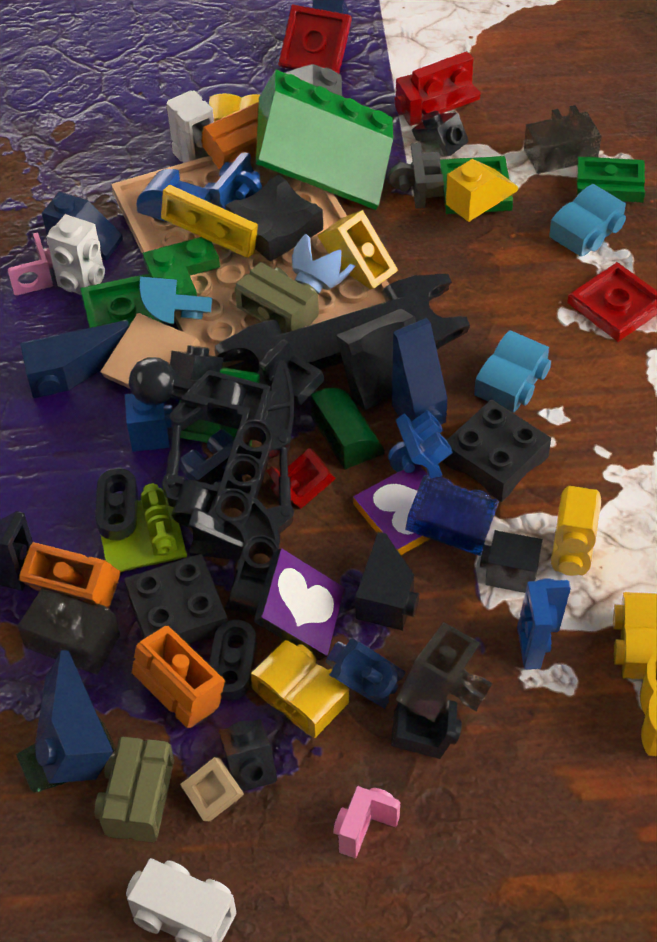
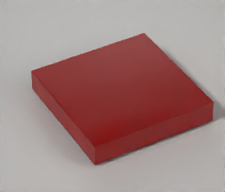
M292 4L278 65L282 68L294 70L314 64L322 68L332 69L339 74L352 17L348 14Z
M616 262L568 294L567 304L619 342L657 315V290Z

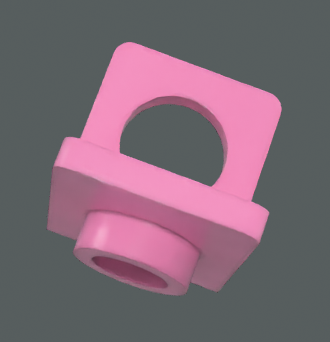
M38 232L33 233L39 260L8 268L14 295L53 287L49 270L53 268L49 248L43 249ZM26 272H34L38 275L37 279L29 284H22L18 281V278Z

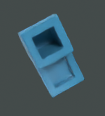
M140 276L139 291L141 301L145 309L155 319L173 325L174 311H181V318L202 319L203 313H211V297L177 295V280Z

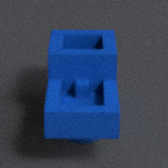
M163 169L156 173L138 196L136 206L137 213L165 221L161 219L163 189L168 185L179 188L207 202L211 201V193L209 189L180 181L179 170Z

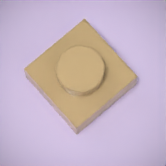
M214 757L180 784L203 821H212L244 795L221 758Z

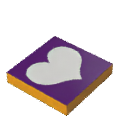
M415 463V470L413 472L406 473L403 469L353 496V505L377 534L378 532L387 534L400 555L446 531L462 520V513L436 483L429 478V475L422 467Z

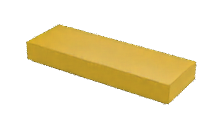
M168 185L163 189L161 219L246 258L251 257L255 253L258 224L172 185Z

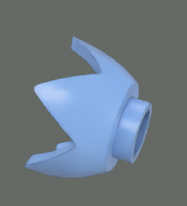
M304 234L294 247L292 254V269L297 274L295 281L300 284L308 283L318 294L322 288L330 290L337 286L355 267V265L349 264L343 272L339 273L341 250H336L326 256L313 260L310 237L307 234Z

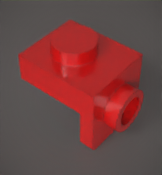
M412 74L396 78L395 107L398 114L404 116L409 126L419 124L422 121V97L412 83Z
M311 448L307 449L288 466L291 501L302 509L336 479ZM271 466L266 472L274 481L270 488L279 498L278 478L280 477V472Z

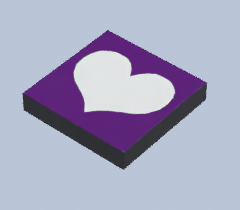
M281 548L272 555L254 622L296 646L298 644L304 645L313 653L317 660H321L328 656L345 587Z

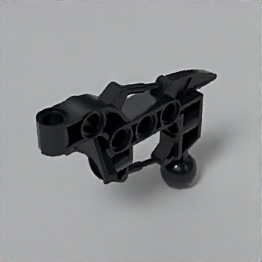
M147 357L137 362L129 375L128 384L135 398L146 405H160L170 398L181 400L179 405L170 414V425L173 429L171 450L168 453L166 476L163 478V491L168 506L174 507L171 516L177 523L192 528L193 541L189 551L191 555L202 554L205 557L239 560L231 593L225 608L255 616L272 555L279 550L280 533L292 524L294 509L291 506L290 477H288L287 460L294 417V394L286 362H279L270 391V386L211 370H208L198 381L177 376L169 362L159 357ZM199 419L238 429L221 483L215 482L214 485L194 480L185 481L184 477L178 476L181 431ZM257 440L263 445L254 448L247 446L245 443ZM280 455V477L278 478L279 506L266 509L258 500V495L269 459ZM239 474H247L253 479L248 482H240L234 477ZM235 508L240 510L242 514L233 518L226 516L223 512L227 509ZM255 554H264L270 558V561L265 564H257L250 558Z

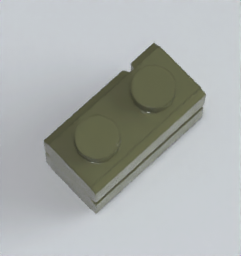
M259 262L250 270L249 275L246 274L236 283L237 308L262 322L268 320L278 321L283 334L309 326L318 317L319 302L318 293H316L315 289L308 283L300 284L289 278L280 268L276 267L273 269Z
M131 737L119 738L116 752L112 753L105 764V778L109 779L106 792L98 793L95 803V819L100 820L104 835L121 839L132 838L145 842L157 841L174 765L171 744L166 741H143L140 738Z

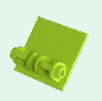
M148 484L143 488L141 500L137 504V526L129 537L122 540H109L101 535L106 561L120 570V572L187 557L179 523L171 516L174 507L168 506L164 491L157 484Z

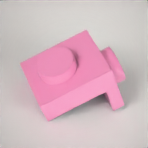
M357 786L349 808L342 807L335 822L333 833L339 837V853L357 858L371 819L396 827L400 818V801L385 790L378 788L368 790Z

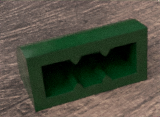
M328 388L311 394L312 419L344 470L385 454L382 444L346 391L338 388Z

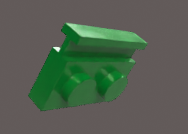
M578 156L576 197L586 187L595 184L621 201L643 203L645 197V161Z

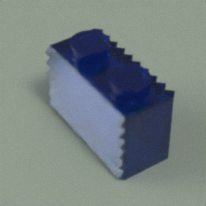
M425 475L422 478L408 513L405 530L481 556L499 501L492 499L484 491H468L466 488L461 489L458 485L454 486L446 478H430L428 475Z

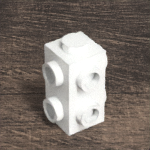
M65 214L49 230L46 236L57 285L66 291L82 295L80 288L100 284L104 278L105 268L100 252V242L98 241L95 224Z
M150 858L143 872L137 871L133 875L126 892L134 922L151 933L157 934L160 930L175 936L176 942H222L237 914L234 897L225 885L212 879H207L206 882L200 881L190 876L188 870L173 861H166L163 864Z

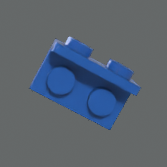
M545 578L527 583L517 626L524 670L541 669L545 653L551 651L550 632H558L560 630L571 590L568 580Z

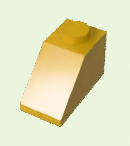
M471 159L447 174L446 205L470 222L517 192L518 186L496 169Z
M363 210L341 218L317 235L328 254L341 250L340 269L344 271L349 264L355 265L349 275L370 290L376 288L398 271Z

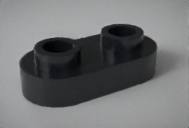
M110 469L104 472L97 482L96 524L99 533L109 540L125 539L135 531L137 526L138 488L135 476L126 469Z
M230 620L218 627L214 635L209 665L225 681L228 679L236 680L234 684H224L223 692L220 695L221 699L226 701L241 698L247 693L251 685V673L254 667L257 641L254 628L243 620ZM232 644H242L238 649L230 648Z

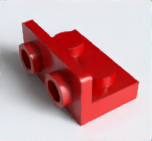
M468 51L412 71V83L422 97L423 115L433 111H439L440 114L480 99V91L472 84L474 58Z

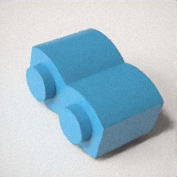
M591 184L582 190L573 202L566 204L555 214L551 220L549 237L581 257L590 251L595 252L602 245L605 237L609 236L612 232L617 233L624 225L626 220L624 215L626 203L595 184Z
M509 330L498 344L494 354L488 358L477 375L474 395L488 402L492 399L512 413L521 404L526 406L533 395L534 384L538 379L544 380L551 367V360L548 359L549 347Z

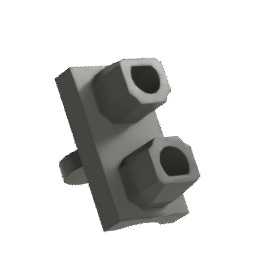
M411 143L412 163L399 162L390 170L389 181L393 187L401 191H407L413 186L415 208H425L426 198L443 197L444 181L443 174H440L439 152L422 153L421 143Z

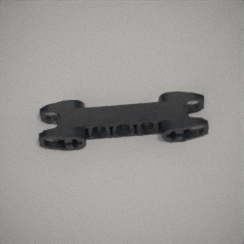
M449 274L414 275L386 286L382 290L385 299L384 303L282 334L276 320L257 323L246 327L239 333L215 345L214 353L215 356L223 358V362L243 360L251 364L256 372L260 374L259 383L267 385L260 362L264 359L266 353L274 349L283 339L291 344L294 355L321 370L343 363L336 335L398 309H403L415 316L416 322L425 318L431 322L437 350L467 333L470 323L467 317L462 316L443 318L435 314L429 306L430 300L441 296L449 290V285L452 283Z

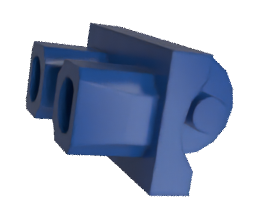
M241 153L234 162H225L220 168V178L216 183L208 182L204 187L210 190V203L226 210L225 205L234 200H242L254 195L262 189V184L260 182V174L254 171L251 166L250 153Z
M428 410L413 421L404 413L396 419L404 442H398L388 454L389 463L395 471L400 472L404 469L406 473H411L415 470L414 463L423 465L427 470L429 478L434 482L443 475L438 464L453 453L446 439L440 434L443 431L440 422Z

